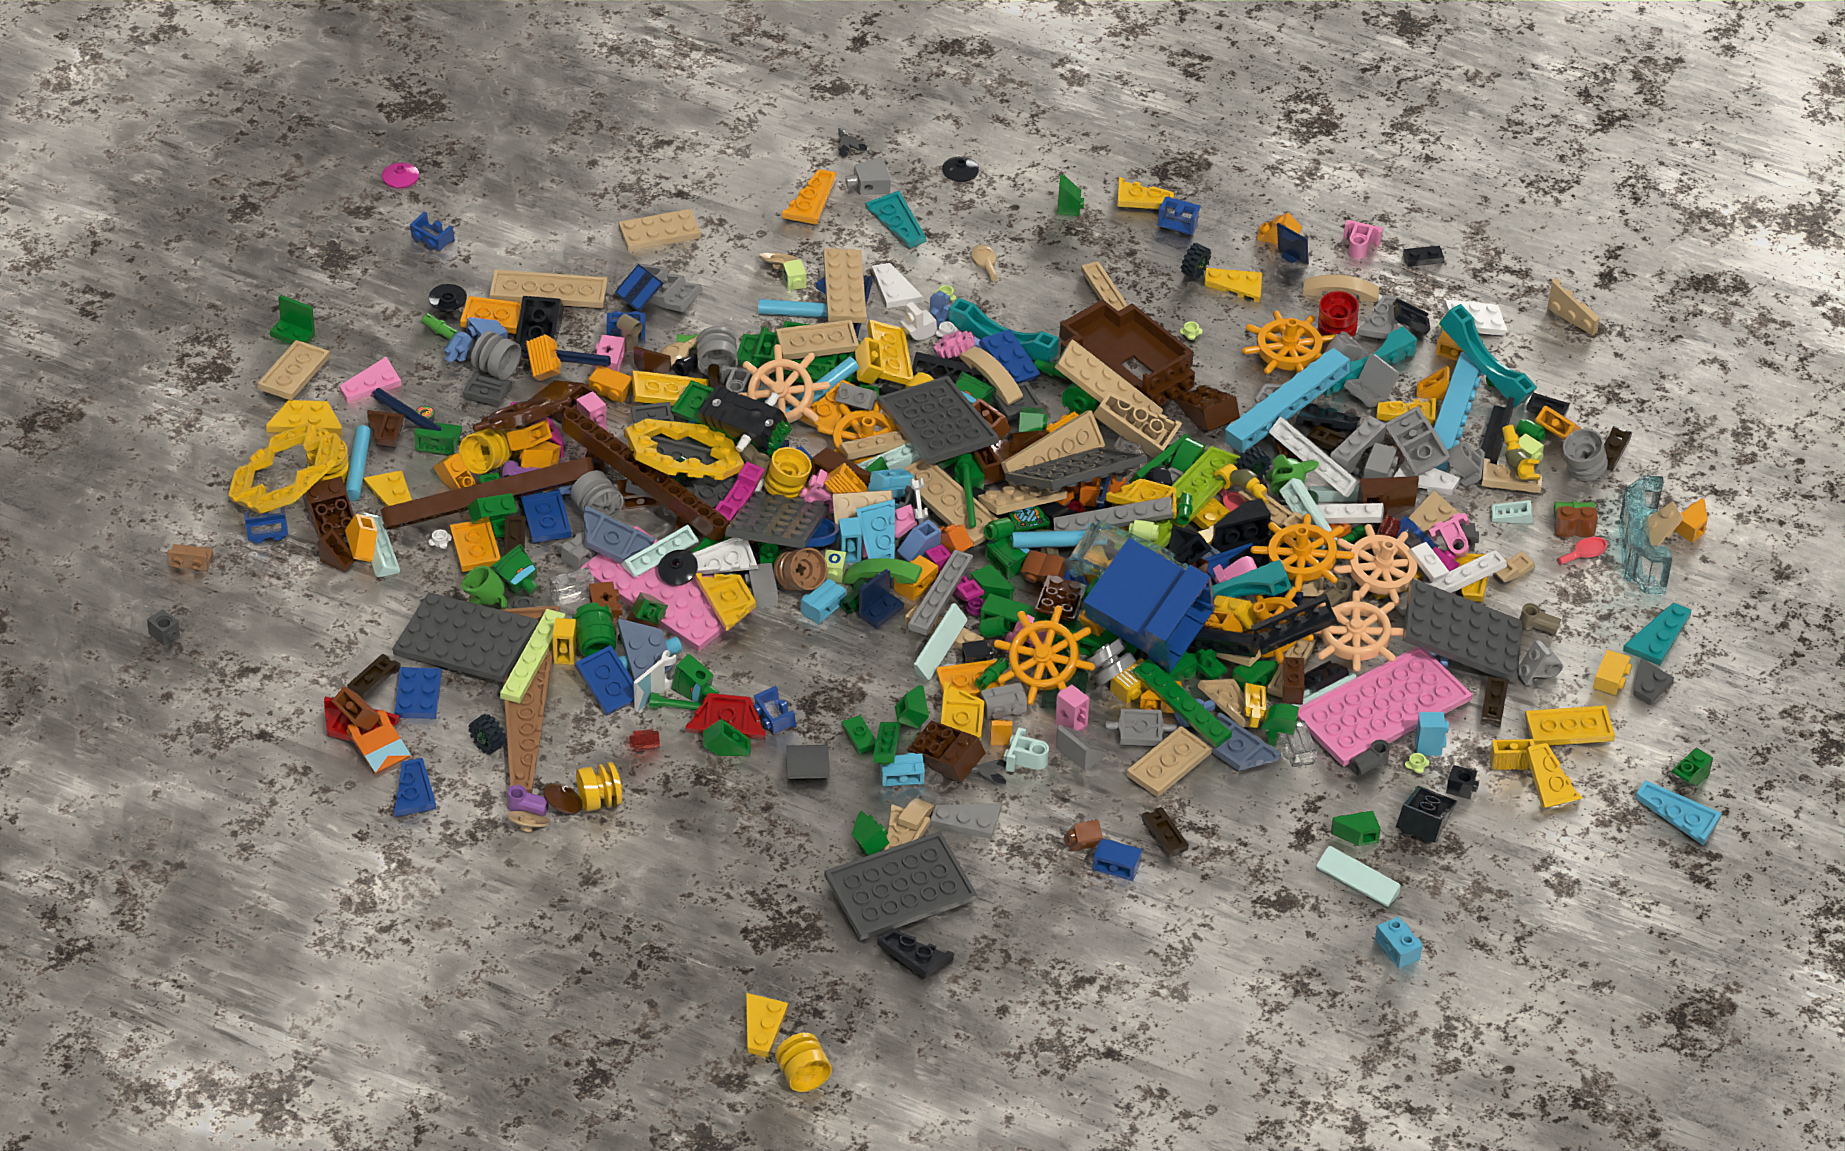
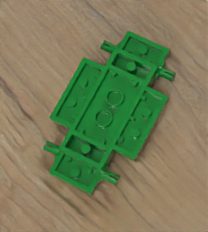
M785 321L783 328L810 324ZM763 326L761 327L760 334H743L737 352L738 365L743 366V363L748 361L756 368H759L763 364L775 360L774 346L778 344L776 333L769 332L767 327L764 330ZM855 352L815 356L814 360L806 368V371L813 383H815L848 357H852L856 361ZM804 358L792 359V361L800 364ZM783 370L784 380H786L793 371ZM776 371L770 373L769 378H776ZM857 371L845 379L849 383L868 384L858 381ZM799 376V377L795 380L796 382H803V383H804V381H803V379L801 378V376Z

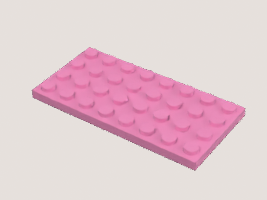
M634 526V527H633V528H635V529H637V530H639V531H641V532H643V533H645V534L651 536L650 534H648L647 532L643 531V530L640 529L639 527H637V526ZM600 553L580 567L581 574L595 583L613 581L614 588L619 590L620 600L633 607L640 592L650 594L667 604L666 614L660 621V626L697 651L702 650L726 631L695 577L684 585L672 586L660 578L657 565L634 578L622 567L621 563ZM702 574V577H714L711 574Z
M1415 647L1396 657L1393 662L1388 661L1300 706L1297 722L1344 767L1350 764V759L1371 748V744L1375 740L1381 739L1390 743L1415 730L1419 712H1444L1446 714L1471 701L1473 694L1427 650Z

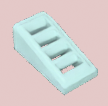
M1531 500L1491 505L1492 522L1533 524Z

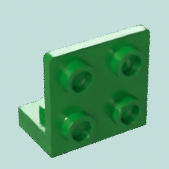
M280 295L278 297L280 320L270 330V336L291 345L295 340L308 344L315 336L313 308L307 304Z
M434 422L441 427L442 431L416 428L414 433L416 451L447 455L455 454L462 426Z

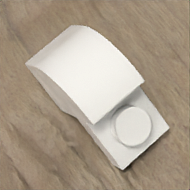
M913 302L906 304V319L900 321L902 327L915 340H924L935 335L937 331L936 319L926 309L921 311Z

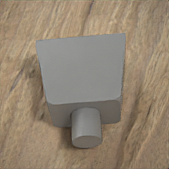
M881 157L856 164L854 166V175L845 176L846 186H857L861 195L890 194V177Z

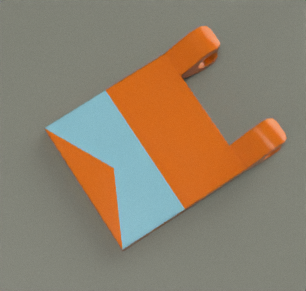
M383 709L377 711L380 715V719L377 721L381 725L380 727L364 735L360 734L358 727L353 723L348 725L347 729L348 736L354 741L374 774L411 757L410 752L390 723L387 713Z

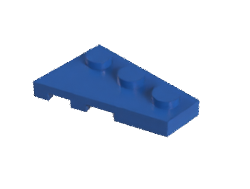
M423 758L403 761L394 810L395 817L436 809L435 798Z

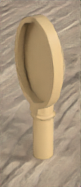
M983 244L974 246L971 253L973 262L978 267L986 269L990 279L996 281L998 276L994 269L996 263L994 250Z
M698 336L685 343L675 342L669 344L659 353L671 356L672 367L677 359L689 355V349L696 346V338Z

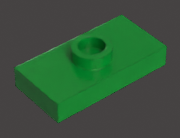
M861 715L842 721V728L858 754L875 749L876 739Z

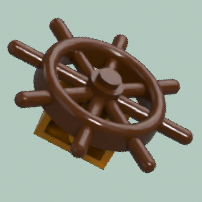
M565 397L553 401L551 398H540L517 402L497 410L489 416L483 417L480 423L473 425L472 429L476 432L487 428L496 431L516 426V428L506 432L511 451L531 448L552 438L548 420L542 418L556 412H561L563 406L571 403V399Z

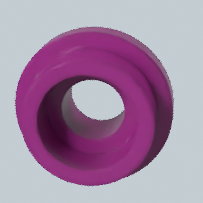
M975 597L969 600L966 604V611L973 616L981 615V608L984 604L983 599Z

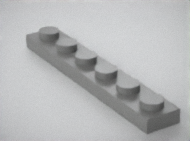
M1171 497L1055 517L1054 531L1108 530L1130 526V523H1134L1135 519L1152 522L1174 518Z
M958 550L953 551L908 623V630L924 635L929 633L955 591L956 586H958L973 562V555Z

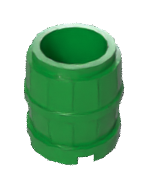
M1074 382L1062 395V404L1064 408L1067 406L1070 410L1069 414L1075 411L1080 415L1087 410H1092V413H1094L1100 405L1099 401Z
M598 603L585 604L577 608V613L572 615V619H576V642L578 643L580 653L585 658L610 645L614 651L616 649V631L613 626L612 610L608 605L604 604L605 607L599 606Z

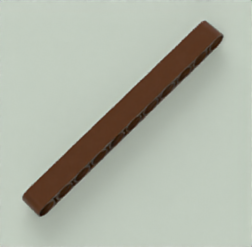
M568 408L564 411L561 427L564 433L709 539L721 541L725 538L728 522L725 516L666 473L635 460L633 456L634 451H631L630 447L579 410Z
M585 457L387 506L380 511L385 529L391 530L468 511L467 505L478 498L512 493L514 499L572 485L582 475L595 471L592 458Z

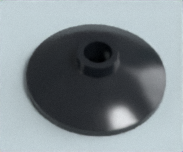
M958 156L946 160L942 166V172L945 177L952 181L967 182L978 175L979 166L970 158Z
M455 284L439 285L429 293L430 304L442 311L459 309L467 300L466 291Z
M674 550L667 553L658 565L660 578L672 586H680L690 582L698 571L696 557L686 550Z

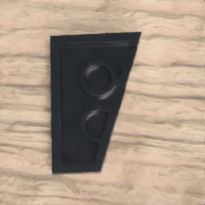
M1309 403L1298 413L1296 423L1303 424V420L1312 421L1313 425L1317 426L1330 423V426L1333 428L1356 430L1360 424L1361 417L1351 412L1341 413L1337 412L1334 408L1324 409L1316 404Z

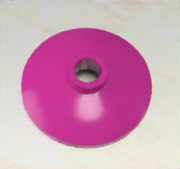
M393 163L383 170L382 179L390 187L406 188L417 182L419 171L409 163Z

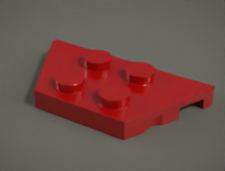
M708 693L702 706L696 710L695 716L690 723H687L685 731L703 734L706 728L722 719L749 738L765 739L766 732L761 726L760 718L754 710L750 697Z
M325 696L324 707L327 735L354 742L347 734L348 725L353 722L332 703L333 698ZM386 712L393 727L400 722L399 715ZM377 722L370 731L380 727L381 725ZM358 727L361 735L368 733L367 731Z

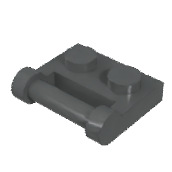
M474 372L463 391V398L500 406L507 392L511 390L512 381H502Z

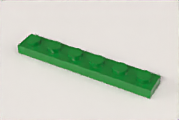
M1148 658L1133 669L1134 675L1215 748H1218L1232 737V732L1152 660Z

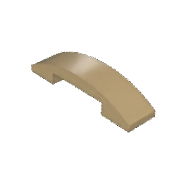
M1320 275L1304 279L1303 295L1321 297L1322 291H1343L1359 295V301L1378 302L1379 287L1357 277Z
M974 346L959 355L971 369L976 367L997 388L996 394L1007 406L1023 398L1020 388L1009 372L988 352Z
M1247 489L1239 491V495L1245 502L1257 499L1252 494L1253 491L1249 492ZM1267 492L1264 496L1269 500L1266 506L1271 513L1270 522H1274L1281 529L1303 523V516L1296 511L1294 513L1290 512L1269 497Z

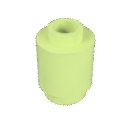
M1136 519L1134 523H1130L1129 535H1132V539L1146 542L1157 541L1159 525H1155L1154 522Z

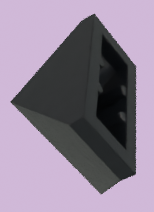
M1173 524L1168 559L1171 562L1186 569L1212 550L1200 533Z

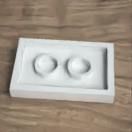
M1445 300L1443 306L1446 314L1450 309L1462 304L1474 317L1478 333L1505 336L1507 329L1498 305Z

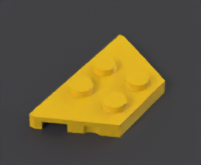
M288 400L266 424V431L284 432L303 424L311 423L315 428L321 427L331 434H342V426L328 401Z
M1140 478L1131 484L1120 487V492L1113 494L1111 491L1106 494V501L1120 505L1171 497L1174 519L1177 517L1176 487Z
M702 573L695 574L698 585L726 631L730 630L756 608V601L741 575L714 574V577H702Z
M945 681L941 724L975 735L981 741L984 701L978 697L971 696L963 689L960 691L952 687L950 682Z

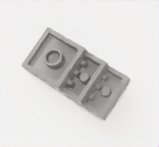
M636 263L628 271V273L616 284L617 288L623 283V281L628 277V275L633 271V269L638 265V263ZM640 264L664 283L649 300L648 303L683 312L703 291L701 284L689 283L685 281L684 276L669 274L667 267Z
M1419 406L1385 423L1387 424L1386 430L1415 476H1420L1451 459L1436 431L1432 428Z

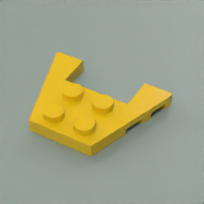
M1213 497L1192 519L1193 522L1203 529L1198 533L1202 535L1209 545L1213 540L1214 524L1228 515L1230 510Z

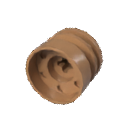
M813 548L786 550L779 555L774 566V574L778 584L788 591L816 589L825 581L828 572L824 556Z

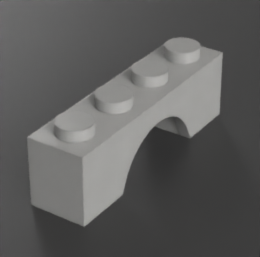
M1370 416L1331 453L1330 458L1351 474L1366 449L1372 451L1374 443L1382 444L1384 442L1387 424Z

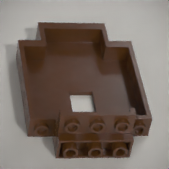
M1102 299L1060 323L1059 337L1064 341L1061 343L1060 357L1068 343L1073 339L1159 407L1194 386L1195 372L1190 369L1193 365L1194 352L1133 303L1117 311ZM1135 358L1152 373L1149 375L1147 373L1143 374V380H1141L1121 364Z

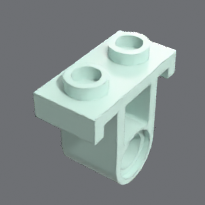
M1018 727L1016 734L1011 736L1010 749H1006L1003 761L1006 762V771L1014 772L1015 765L1036 770L1044 769L1048 765V744L1041 740L1026 737V729Z

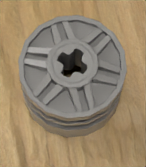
M712 326L699 333L696 338L698 368L703 374L709 376L708 366L711 364L719 365L720 373L718 375L720 378L723 365L737 368L736 337L731 330L721 326Z
M486 331L479 337L471 355L472 366L483 372H489L490 375L500 380H506L514 373L520 362V344L507 338L504 339L492 331Z
M1591 429L1576 430L1567 436L1563 443V451L1569 474L1579 481H1592L1602 476L1608 466L1602 436Z
M597 470L582 475L572 486L570 493L571 499L582 512L587 505L612 518L618 514L624 502L622 494L603 472Z

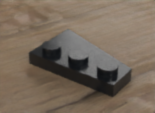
M890 929L877 939L878 946L925 979L954 959L955 953L948 950L946 953L936 949L937 946L930 943L924 945L917 942L915 937L895 929Z

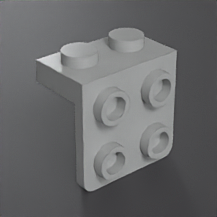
M1371 354L1359 378L1346 380L1344 387L1349 390L1352 396L1362 400L1365 406L1369 408L1377 407L1378 402L1387 401L1399 373L1377 355Z

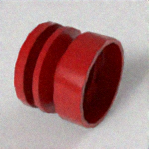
M1343 291L1325 294L1319 303V333L1322 336L1340 335L1344 331L1353 338L1358 327V300L1352 294Z

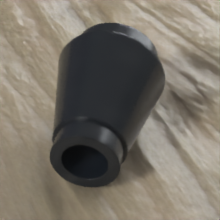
M697 354L677 359L673 365L674 372L678 376H688L698 365Z

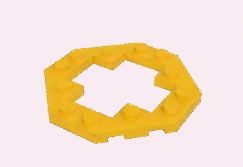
M645 419L626 427L624 431V437L628 439L630 450L634 451L633 456L635 460L668 475H676L679 472L687 473V477L703 478V475H708L715 480H724L739 473L744 467V462L736 450L733 440L726 437L724 433L715 432L703 424ZM662 433L678 441L689 436L713 447L710 456L718 459V461L705 465L699 459L689 458L680 463L673 460V457L658 453L656 450L658 443L651 440V437Z
M306 423L274 435L268 440L269 445L264 450L259 448L249 458L250 462L247 465L240 466L234 471L228 494L232 502L260 514L274 511L276 508L284 505H291L336 465L341 444L338 434H331L326 429L321 427L315 428L313 424ZM298 444H303L306 452L318 450L315 465L297 471L294 484L266 493L267 489L263 484L252 487L255 471L262 468L266 469L273 465L276 452L288 450Z

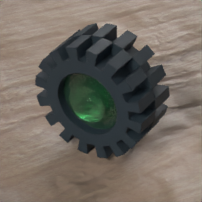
M1193 243L1190 249L1187 250V254L1184 255L1181 272L1193 279H1199L1204 274V270L1206 271V266L1209 265V260L1211 259L1210 249L1198 243Z
M1257 446L1255 448L1251 447L1250 450H1245V454H1240L1241 457L1236 459L1237 463H1234V466L1238 470L1249 469L1258 476L1257 479L1261 480V476L1267 474L1266 470H1270L1271 458L1261 448Z
M490 714L481 715L468 726V731L472 733L470 737L474 739L473 743H477V748L479 750L482 748V752L487 754L494 753L504 746L507 741L505 738L506 733L502 732L504 730L503 727H500L499 721L496 722L495 718L491 717Z

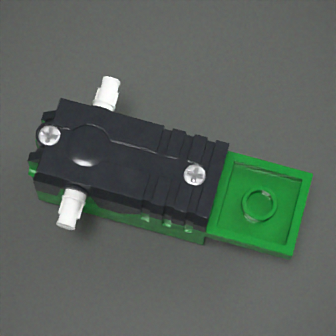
M691 380L671 409L672 414L696 424L706 425L715 432L724 433L726 437L733 440L735 448L739 452H743L744 448L751 443L759 453L772 456L792 430L783 411L774 407L777 399L780 397L775 392H772L771 396L764 403L742 394L739 395L737 392H731L729 389L722 388L719 385H716L713 389Z

